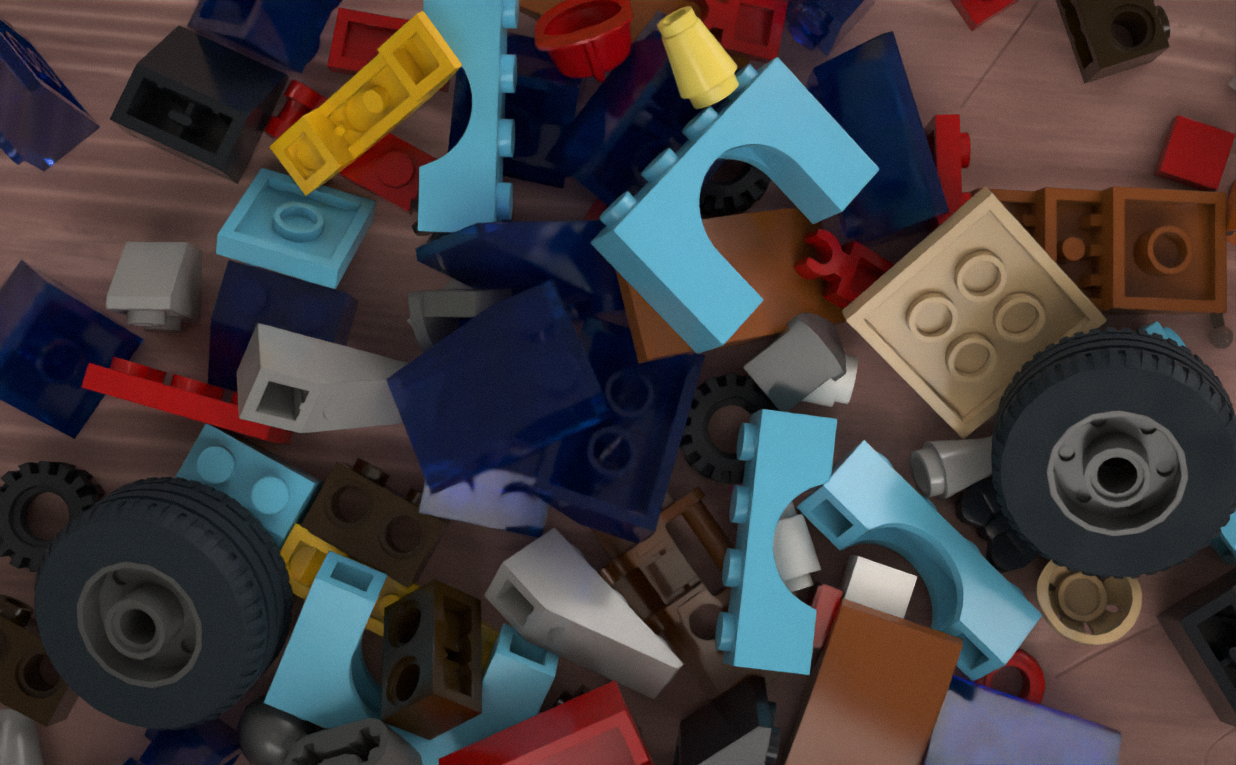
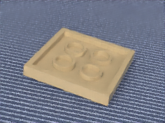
M984 186L842 310L846 321L962 439L969 436L997 412L1001 396H1004V390L1009 383H1012V378L1016 372H1021V366L1027 361H1032L1033 356L1038 351L1043 352L1045 347L1052 343L1058 344L1059 340L1066 336L1069 338L1074 337V333L1083 331L1084 334H1087L1089 330L1099 328L1107 321L1097 307L987 186Z

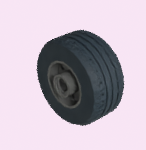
M1106 327V330L1100 331L1096 328L1089 330L1087 334H1084L1083 331L1074 333V337L1069 338L1066 336L1060 339L1058 344L1052 343L1046 346L1043 352L1038 351L1033 356L1032 361H1027L1021 366V372H1016L1012 378V383H1009L1004 390V396H1001L999 408L995 415L991 450L992 483L994 490H996L998 504H1001V511L1008 518L1012 529L1017 530V535L1023 541H1028V546L1032 550L1039 551L1040 556L1047 560L1053 559V563L1060 567L1066 566L1067 570L1073 572L1082 571V574L1091 577L1093 575H1097L1098 578L1114 576V579H1124V577H1131L1132 579L1140 577L1141 574H1146V576L1154 575L1159 570L1164 572L1171 569L1173 564L1178 566L1186 562V558H1193L1199 553L1198 549H1204L1210 545L1211 539L1218 537L1221 533V527L1227 525L1230 521V514L1235 512L1236 415L1232 403L1218 376L1214 375V371L1208 365H1205L1197 354L1192 355L1190 349L1183 345L1178 346L1177 342L1170 338L1163 339V335L1157 333L1150 335L1145 330L1131 331V328L1122 327L1121 330H1115V327Z
M169 476L161 477L160 479L157 477L147 478L146 480L140 479L132 484L129 483L116 489L78 515L55 535L52 543L46 548L45 555L41 558L40 568L36 574L34 589L35 617L41 642L55 670L72 691L94 709L122 723L147 729H189L196 725L206 724L231 709L266 672L280 654L285 644V638L290 630L289 625L292 623L291 610L293 609V600L291 596L293 593L289 583V573L285 568L286 564L272 536L248 509L244 508L234 498L229 497L228 494L220 490L217 491L207 484L203 485L199 481H188L179 477L172 478Z

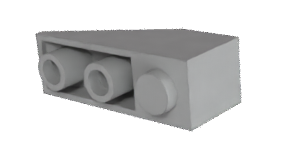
M257 323L236 372L239 419L297 433L413 423L437 376L436 370Z
M555 527L505 560L484 595L525 641L613 681L616 680L617 683L653 699H656L663 692L683 665L671 651L667 642L662 637L656 635L629 607L625 598L609 586L586 561L582 552L574 545H571Z

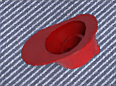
M630 0L563 1L546 11L536 22L534 29L535 46L540 51H547L557 69L564 76L571 78L593 76L598 83L605 82L606 72L623 63L630 55L632 46L631 21L634 17Z

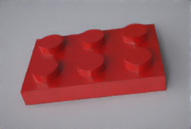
M113 357L110 369L91 363L88 364L82 388L266 441L286 445L291 443L293 431L239 419L238 393L235 391L231 403L222 401L225 391L223 388L173 374L171 384L168 386L163 384L167 372L117 357Z

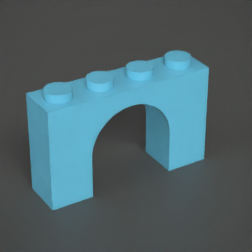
M778 57L758 70H755L749 63L737 72L735 76L739 86L736 90L727 96L728 98L716 111L711 106L705 107L684 127L682 133L688 138L687 142L676 153L667 148L643 170L641 175L648 183L634 197L626 191L602 213L599 219L606 227L591 242L597 251L696 354L723 346L764 300L718 252L705 232L699 207L700 191L704 177L714 161L721 159L739 160L760 169L782 190L812 224L842 212L880 170Z
M329 550L303 605L264 700L265 704L292 714L300 720L309 721L326 729L368 718H375L381 721L382 687L374 680L367 669L362 652V638L387 574ZM503 623L482 669V714L432 740H427L389 724L386 725L417 749L421 755L422 765H439V758L536 716L555 678L559 656L525 641L512 626Z

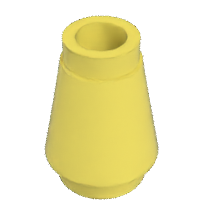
M686 6L670 13L657 24L681 98H689L695 109H701L721 101L736 90L739 86L734 74L738 67L701 19L695 15L691 6Z

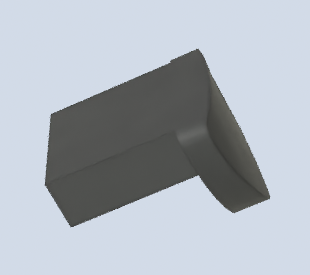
M434 289L410 291L408 293V304L414 335L421 350L428 359H445L456 338L462 317L513 314L512 289Z
M812 313L796 315L787 322L788 328L751 356L743 366L745 371L782 412H787L830 378L836 382L846 374V358L841 339L834 325L823 317Z

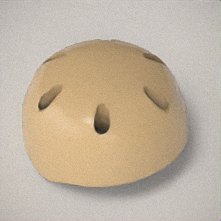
M1051 559L1038 578L1036 598L1042 616L1058 635L1076 644L1098 646L1120 639L1133 627L1141 610L1142 590L1137 578L1124 577V579H1114V576H1109L1107 579L1100 581L1097 575L1087 576L1082 574V571L1072 573L1070 570H1067L1066 566L1060 567L1054 564L1053 559ZM1049 584L1053 586V591L1049 590ZM1106 605H1114L1118 608V611L1113 613L1106 610L1105 607ZM1084 623H1086L1089 629L1091 630V635L1085 632Z

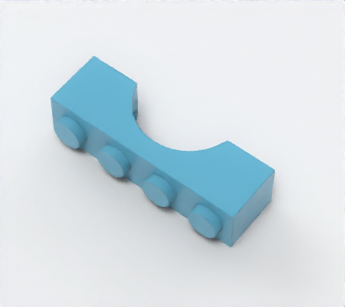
M423 0V11L459 59L467 75L472 93V112L467 129L458 144L438 160L419 167L418 231L496 234L501 231V220L511 221L513 210L512 183L503 182V157H513L515 148L514 119H505V93H515L517 85L516 55L507 54V28L517 29L519 0Z
M761 409L750 414V423L743 422L740 426L736 452L737 459L745 461L743 485L734 486L729 511L730 522L738 523L735 549L728 548L726 550L722 572L723 586L731 587L728 612L719 613L715 632L716 650L724 651L722 663L737 667L810 675L817 610L794 596L782 581L775 565L773 539L780 516L791 501L810 488L831 482L837 419Z
M865 440L835 463L832 467L831 482L814 487L796 507L840 551L858 544H876L887 547L908 560L918 571L928 589L932 604L931 628L963 639V647L956 666L972 681L1005 666L1042 617V614L1026 599L1024 593L1016 585L1004 578L981 555L980 550L975 544L965 539L937 512L934 504L926 497L920 495L893 469L890 461L882 454L876 452Z

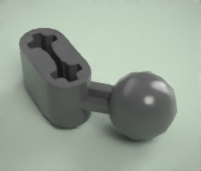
M263 695L245 707L238 723L237 743L245 758L252 765H422L421 755L417 749L384 722L375 718L362 719L315 733L316 724L300 720L292 714L265 704L266 695Z

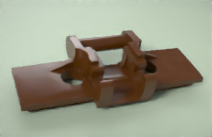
M623 427L553 475L612 559L611 562L599 569L597 573L612 589L618 591L625 598L629 607L656 635L663 632L710 701L715 700L752 675L764 677L765 684L768 685L785 673L737 667L722 663L724 651L716 650L715 637L709 639L700 638L690 629L689 617L701 605L714 604L722 612H728L731 587L722 586L715 592L710 593L674 543V540L665 529V525L681 514L721 572H723L726 550L728 548L735 549L701 499L706 495L699 486L675 501ZM632 503L645 504L654 514L655 524L653 530L649 535L641 539L629 538L619 527L621 511Z

